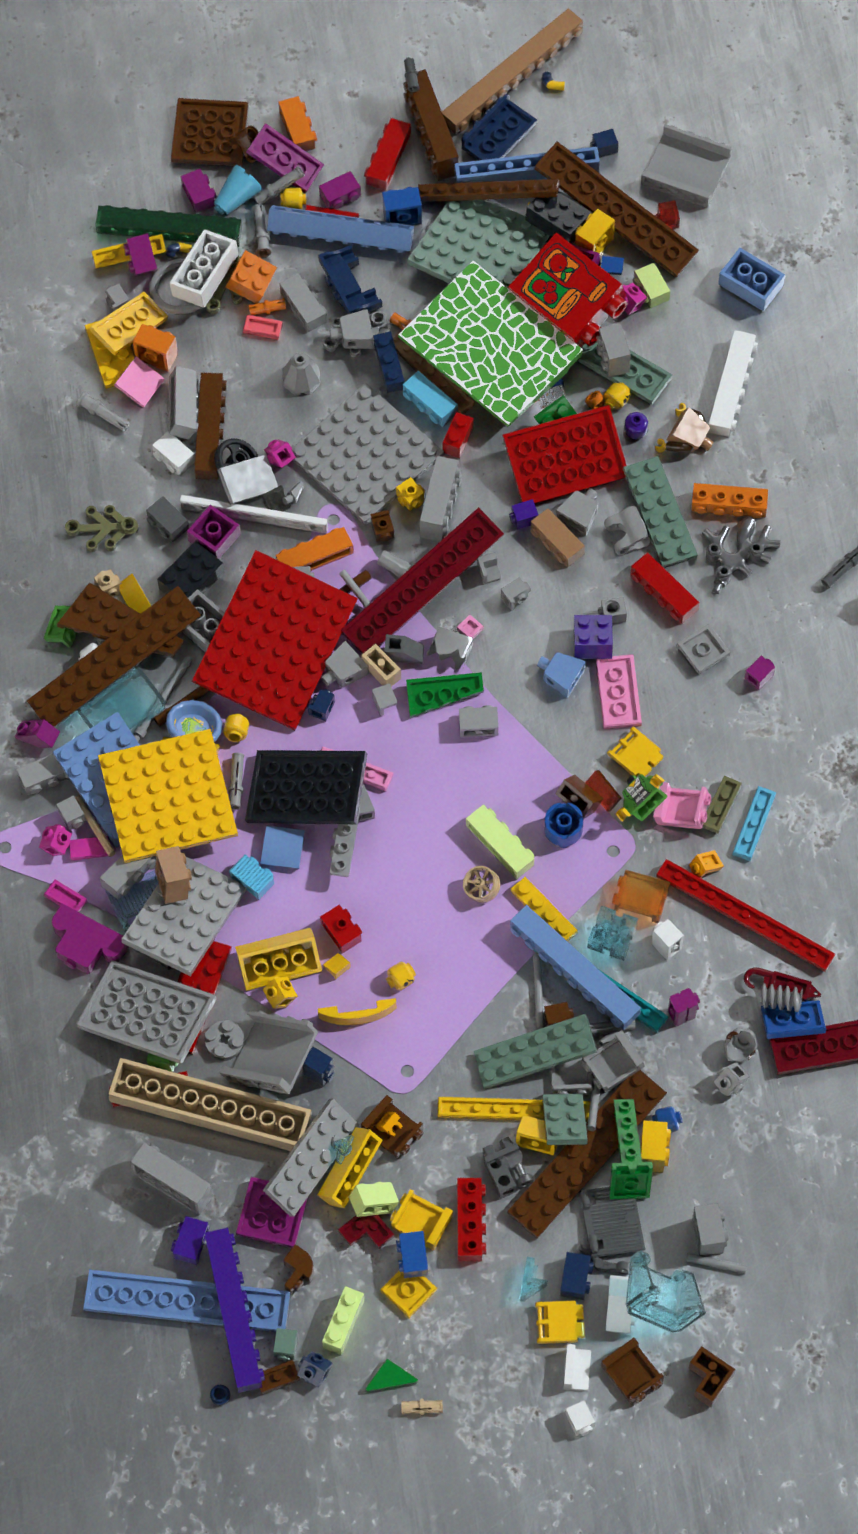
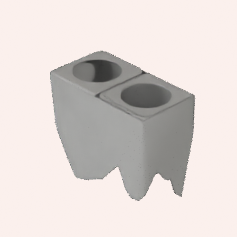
M438 627L427 655L437 652L440 660L452 657L457 670L464 661L466 663L473 646V638Z

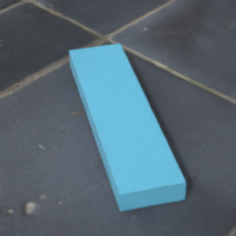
M758 786L732 855L751 861L776 792Z

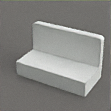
M567 1344L564 1389L588 1391L590 1350L575 1349V1344Z

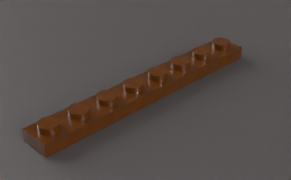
M558 179L418 184L421 202L557 197L560 184Z

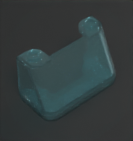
M137 665L77 712L89 728L118 712L128 728L132 729L150 714L162 712L166 708L164 705L167 702Z
M640 1250L630 1259L625 1304L628 1314L673 1333L684 1330L706 1314L693 1273L678 1269L672 1275L667 1276L648 1268V1264L651 1261L648 1253Z

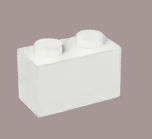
M169 431L152 445L154 457L159 462L163 461L172 473L175 472L179 476L195 463L194 453L175 436L169 435Z
M669 919L664 922L660 921L653 928L652 945L668 961L682 950L684 935Z

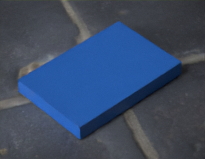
M820 1000L802 1002L799 1012H795L794 1006L791 1011L787 1010L786 1005L783 1010L779 1009L778 1004L775 1009H772L771 1005L768 1008L761 1006L767 1039L826 1033Z

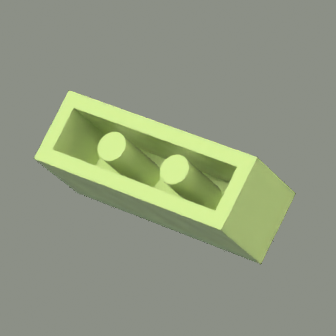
M345 1286L323 1338L322 1345L324 1349L340 1355L343 1354L364 1303V1293Z

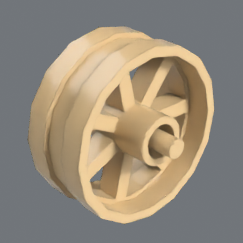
M475 866L465 874L463 888L470 898L477 902L485 903L493 900L498 895L500 879L490 868ZM486 871L481 878L479 872ZM491 873L493 879L487 880L489 874ZM470 884L475 885L472 890H470ZM479 890V897H474L473 894ZM483 891L489 892L487 895L483 896Z

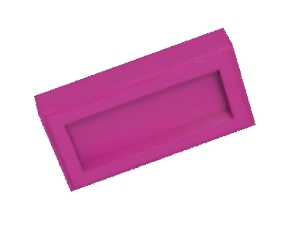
M97 837L70 840L71 861L108 856Z
M56 879L44 893V897L59 906L64 904L78 912L87 902V898Z

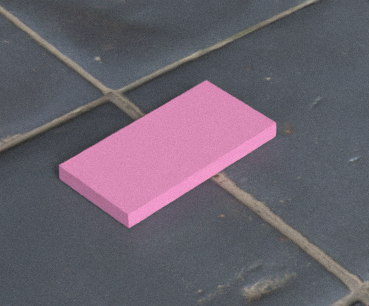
M621 655L612 656V659H595L603 728L614 729L642 726L634 656Z

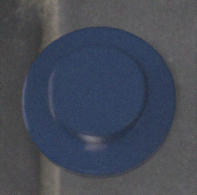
M221 1384L214 1386L210 1391L211 1401L216 1405L226 1404L230 1399L228 1387Z

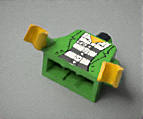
M642 774L638 777L630 776L627 779L628 786L622 792L624 797L623 807L615 815L621 822L631 815L643 821L668 797L659 788L665 780L658 774L647 777Z

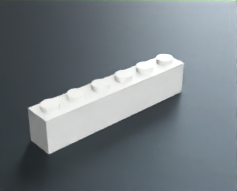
M734 330L710 417L708 433L730 437L731 431H735L737 421L734 418L735 415L739 416L741 409L739 400H743L745 395L743 385L748 384L750 374L747 371L748 368L752 369L754 358H751L752 353H756L758 343L755 342L756 335Z

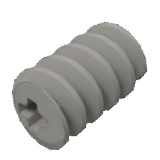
M763 983L761 1003L763 1002L764 1008H768L769 1004H771L772 1009H775L778 1004L780 1010H783L786 1005L788 1011H791L794 1006L795 1012H799L802 1004L803 988L798 993L797 987H794L793 991L790 992L789 986L786 987L785 991H782L781 985L778 986L777 990H774L773 984L767 989L766 984Z

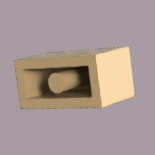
M374 644L361 655L362 660L368 665V671L382 686L390 683L392 687L401 679V669L377 644Z

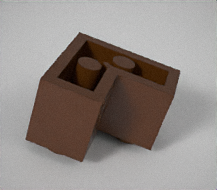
M702 1346L689 1364V1369L703 1378L695 1390L694 1397L712 1408L735 1373V1368Z

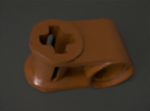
M254 126L244 128L235 136L245 158L250 163L257 161L246 153L258 135V130Z

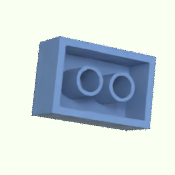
M739 248L719 273L718 284L764 311L784 286L785 274Z

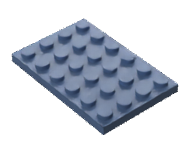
M118 712L53 751V755L115 849L120 846L98 755L140 745Z

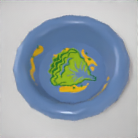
M190 700L180 702L173 706L167 714L166 726L172 737L211 729L215 742L222 732L223 723L218 712L212 706L201 701Z

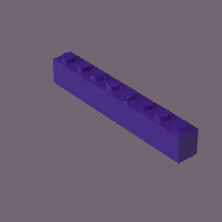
M228 1228L205 1232L238 1393L262 1388L261 1381H265L263 1368L258 1369L257 1362L261 1361L259 1349L254 1350L253 1342L257 1340L254 1329L250 1330L249 1323L252 1322L250 1310L246 1311L244 1304L248 1303L246 1291L241 1290L240 1284H243L244 1280L242 1271H237L236 1265L240 1264L238 1252L234 1253L232 1248L233 1245H236L234 1233L229 1234Z

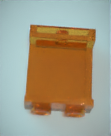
M625 870L624 876L620 875L618 880L619 892L614 893L612 904H615L614 911L618 912L619 909L648 916L652 918V922L658 924L670 890V882Z

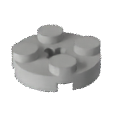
M218 1021L212 1024L205 1032V1046L212 1057L230 1060L240 1054L244 1045V1034L241 1028L233 1023V1021ZM221 1037H229L228 1044L220 1043Z

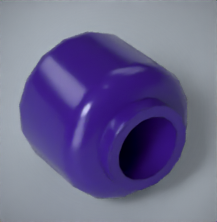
M633 412L626 417L624 422L626 435L632 439H641L646 435L648 419L643 413Z

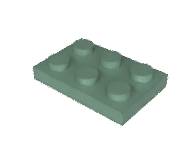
M543 1094L542 1101L547 1145L587 1144L583 1094Z

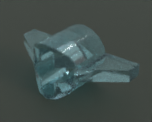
M348 1135L333 1143L338 1164H342L345 1156L351 1152L353 1135Z

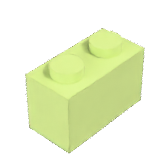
M655 263L634 271L633 283L648 297L644 303H647L650 308L670 300V289Z
M391 1182L358 1184L349 1196L357 1217L389 1214L394 1211L399 1203Z

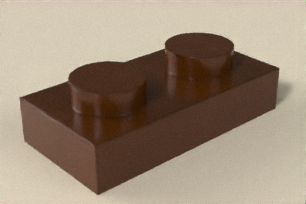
M290 1360L263 1370L265 1381H261L262 1388H260L261 1394H265L300 1381L294 1361Z

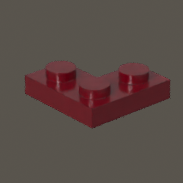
M355 1215L338 1229L339 1234L350 1246L367 1234L378 1249H380L395 1237V1234L378 1215L361 1217Z

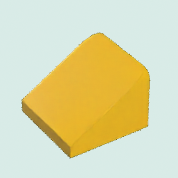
M339 953L323 964L335 979L351 968L350 962Z

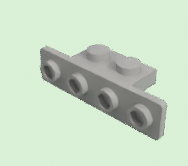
M360 805L356 825L338 824V827L334 828L333 839H335L334 846L331 845L330 857H332L330 875L349 877L361 810Z

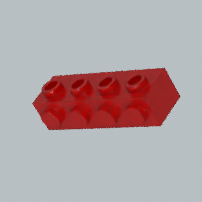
M457 1178L458 1261H482V1255H486V1242L482 1243V1235H486V1223H482V1216H486V1204H482V1196H486V1184H482V1178Z

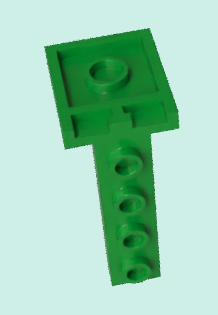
M634 1099L614 1100L621 1163H612L609 1197L610 1199L650 1198L653 1164L652 1162H642Z

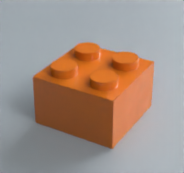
M245 250L225 287L257 304L263 297L277 267Z
M141 325L133 340L135 357H138L146 364L169 372L178 355L176 337L172 333L160 331L152 325Z

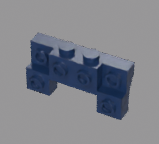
M352 245L318 255V260L326 273V277H324L328 287L333 289L332 294L335 301H339L341 306H344L348 315L367 309L368 313L383 307L382 300L376 295L375 287L361 293V288L350 268L359 265L358 256L355 257Z

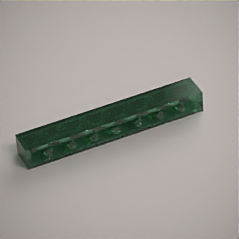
M98 205L95 222L98 234L136 237L147 233L149 237L162 234L163 240L196 243L205 229L235 240L237 247L240 246L242 221L235 217L203 216L200 214H184L182 212L172 213L163 210L151 211L144 208H120L110 205Z

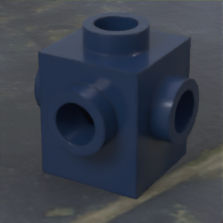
M311 1351L307 1357L303 1356L298 1364L300 1370L297 1376L303 1378L307 1383L319 1387L326 1380L333 1363L325 1359L321 1354Z

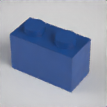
M424 1232L400 1233L399 1240L396 1241L397 1253L401 1252L402 1260H398L399 1272H404V1278L427 1276L428 1264Z

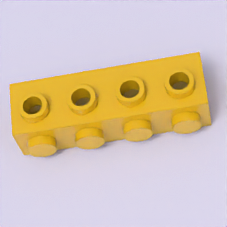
M355 1127L317 1195L330 1206L345 1208L350 1194L360 1182L383 1140L370 1129Z

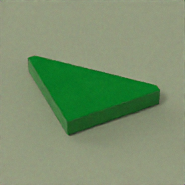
M387 1359L367 1386L366 1391L385 1390L408 1384H417L418 1379Z

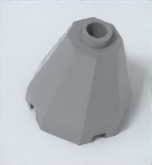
M295 353L283 369L284 387L294 395H300V393H305V395L311 394L320 385L319 367L305 353Z

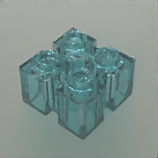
M601 906L596 918V925L593 926L588 938L587 948L600 953L604 949L610 951L609 956L624 961L630 947V940L633 939L637 929L638 918L624 913L622 917L616 916V910Z

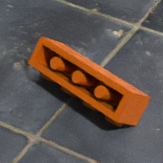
M694 483L691 511L699 514H729L736 517H766L768 489Z

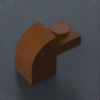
M295 1244L283 1259L284 1266L294 1272L284 1285L285 1291H290L291 1295L294 1291L298 1292L304 1284L303 1279L311 1283L314 1276L311 1256Z

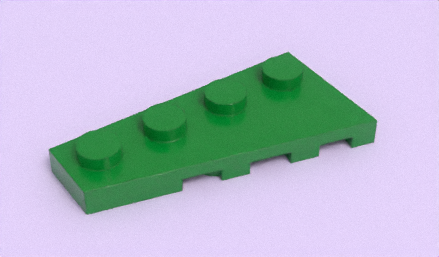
M482 672L406 680L410 718L484 693Z

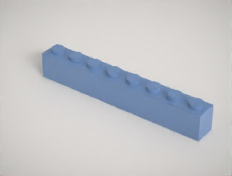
M597 147L570 150L599 173L600 160ZM546 153L455 163L456 183L547 179L534 169L535 165Z
M272 205L269 209L267 230L277 235L288 233L292 237H300L302 235L307 236L311 240L322 238L327 242L343 241V244L346 245L357 243L366 248L377 246L380 250H389L391 248L396 249L397 252L406 253L412 247L414 226Z
M526 905L510 920L511 932L516 937L520 936L529 949L536 950L539 953V957L545 963L549 962L558 975H563L567 978V982L574 989L578 988L582 992V996L587 1001H592L601 1014L609 1016L614 1026L625 1030L640 1015L641 1007L529 906Z

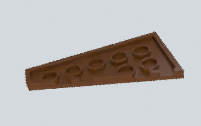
M89 582L59 620L57 627L73 629L74 632H84L92 634L93 637L107 640L139 616L140 613ZM175 636L154 653L173 658L183 645L184 640Z

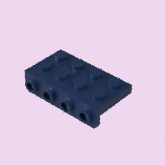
M505 94L496 101L492 109L489 108L485 112L481 120L475 122L469 132L462 136V150L478 161L504 158L537 124V119L510 101V96Z

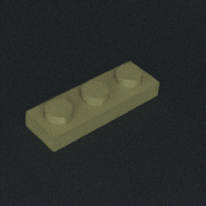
M724 775L707 810L706 823H703V828L719 834L742 786L741 782Z

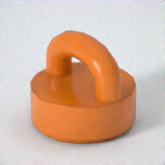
M594 391L586 397L585 403L592 410L603 407V395L600 391Z

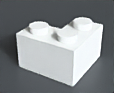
M610 1275L606 1331L630 1333L631 1325L635 1326L636 1313H632V1308L637 1307L638 1286L634 1285V1277Z

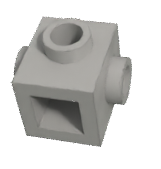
M736 1062L723 1067L717 1073L718 1077L714 1083L718 1090L727 1097L740 1093L744 1089L743 1084L750 1076Z

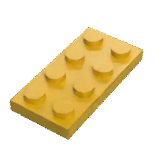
M143 292L92 325L90 331L115 356L133 344V340L142 324L152 325L157 328L166 322L169 316Z
M96 321L86 324L85 329L105 389L115 387L114 384L133 361L134 356L130 346L114 356L90 331L91 326L99 322Z

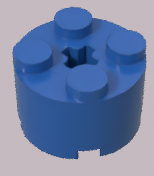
M556 803L547 810L544 831L548 840L561 848H566L575 844L580 839L583 832V815L576 805L572 803Z

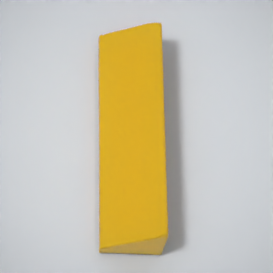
M133 573L121 581L119 585L120 594L127 606L140 614L151 607Z

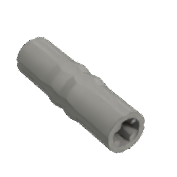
M385 550L377 562L378 565L394 573L397 577H401L413 566Z

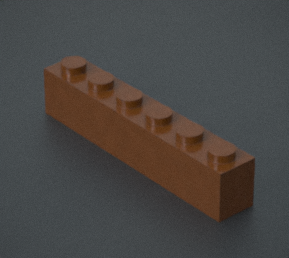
M201 373L195 455L196 479L218 480V469L215 465L214 456L216 449L220 445V440H224V429H221V424H225V413H222V407H226V396H223V391H227V380H224L223 373Z

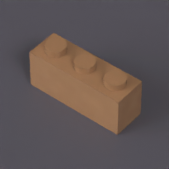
M548 508L531 521V533L533 536L539 538L543 542L544 547L548 551H552L561 564L564 563L569 567L585 554V545Z

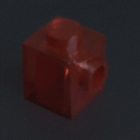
M676 200L658 203L655 216L671 229L679 228L680 216Z

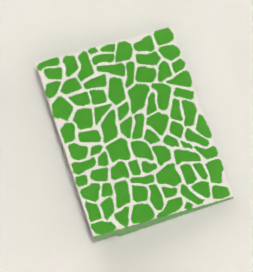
M472 261L398 334L402 341L507 427L568 372L569 368L581 358L583 351L581 347L475 261Z

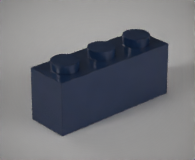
M391 331L373 335L374 347L386 392L391 393L403 390L405 381Z

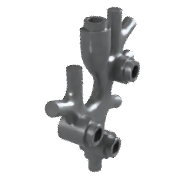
M751 517L743 519L737 532L739 550L735 553H728L723 548L724 540L730 530L728 526L724 525L719 535H714L708 528L702 532L711 543L706 550L707 561L710 563L721 562L722 564L716 571L715 586L712 590L714 593L719 594L721 589L729 584L733 571L741 570L747 577L752 574L753 571L745 563L746 559L752 562H759L760 560L768 563L771 562L772 556L764 553V549L770 547L780 548V540H769L767 538L771 531L770 526L765 525L758 541L753 543L750 541V538L756 528V521Z

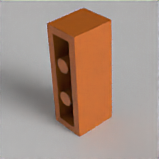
M299 96L278 101L279 112L289 140L304 151L315 149L317 136L315 131H312L310 128L312 123L310 117H306L305 103L300 101Z

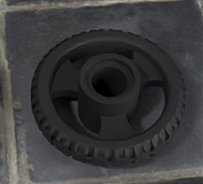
M231 438L223 441L215 451L214 460L216 468L220 469L249 460L250 458H256L258 454L253 446L251 447L246 441ZM227 447L231 455L223 463L222 453Z

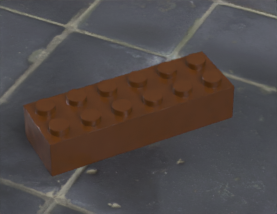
M425 69L418 71L419 75L417 78L420 89L417 92H409L407 79L405 78L403 83L405 92L403 95L405 102H409L411 117L415 118V129L417 132L420 131L421 145L426 147V158L432 163L430 165L432 174L436 175L438 181L455 177V163H459V156Z

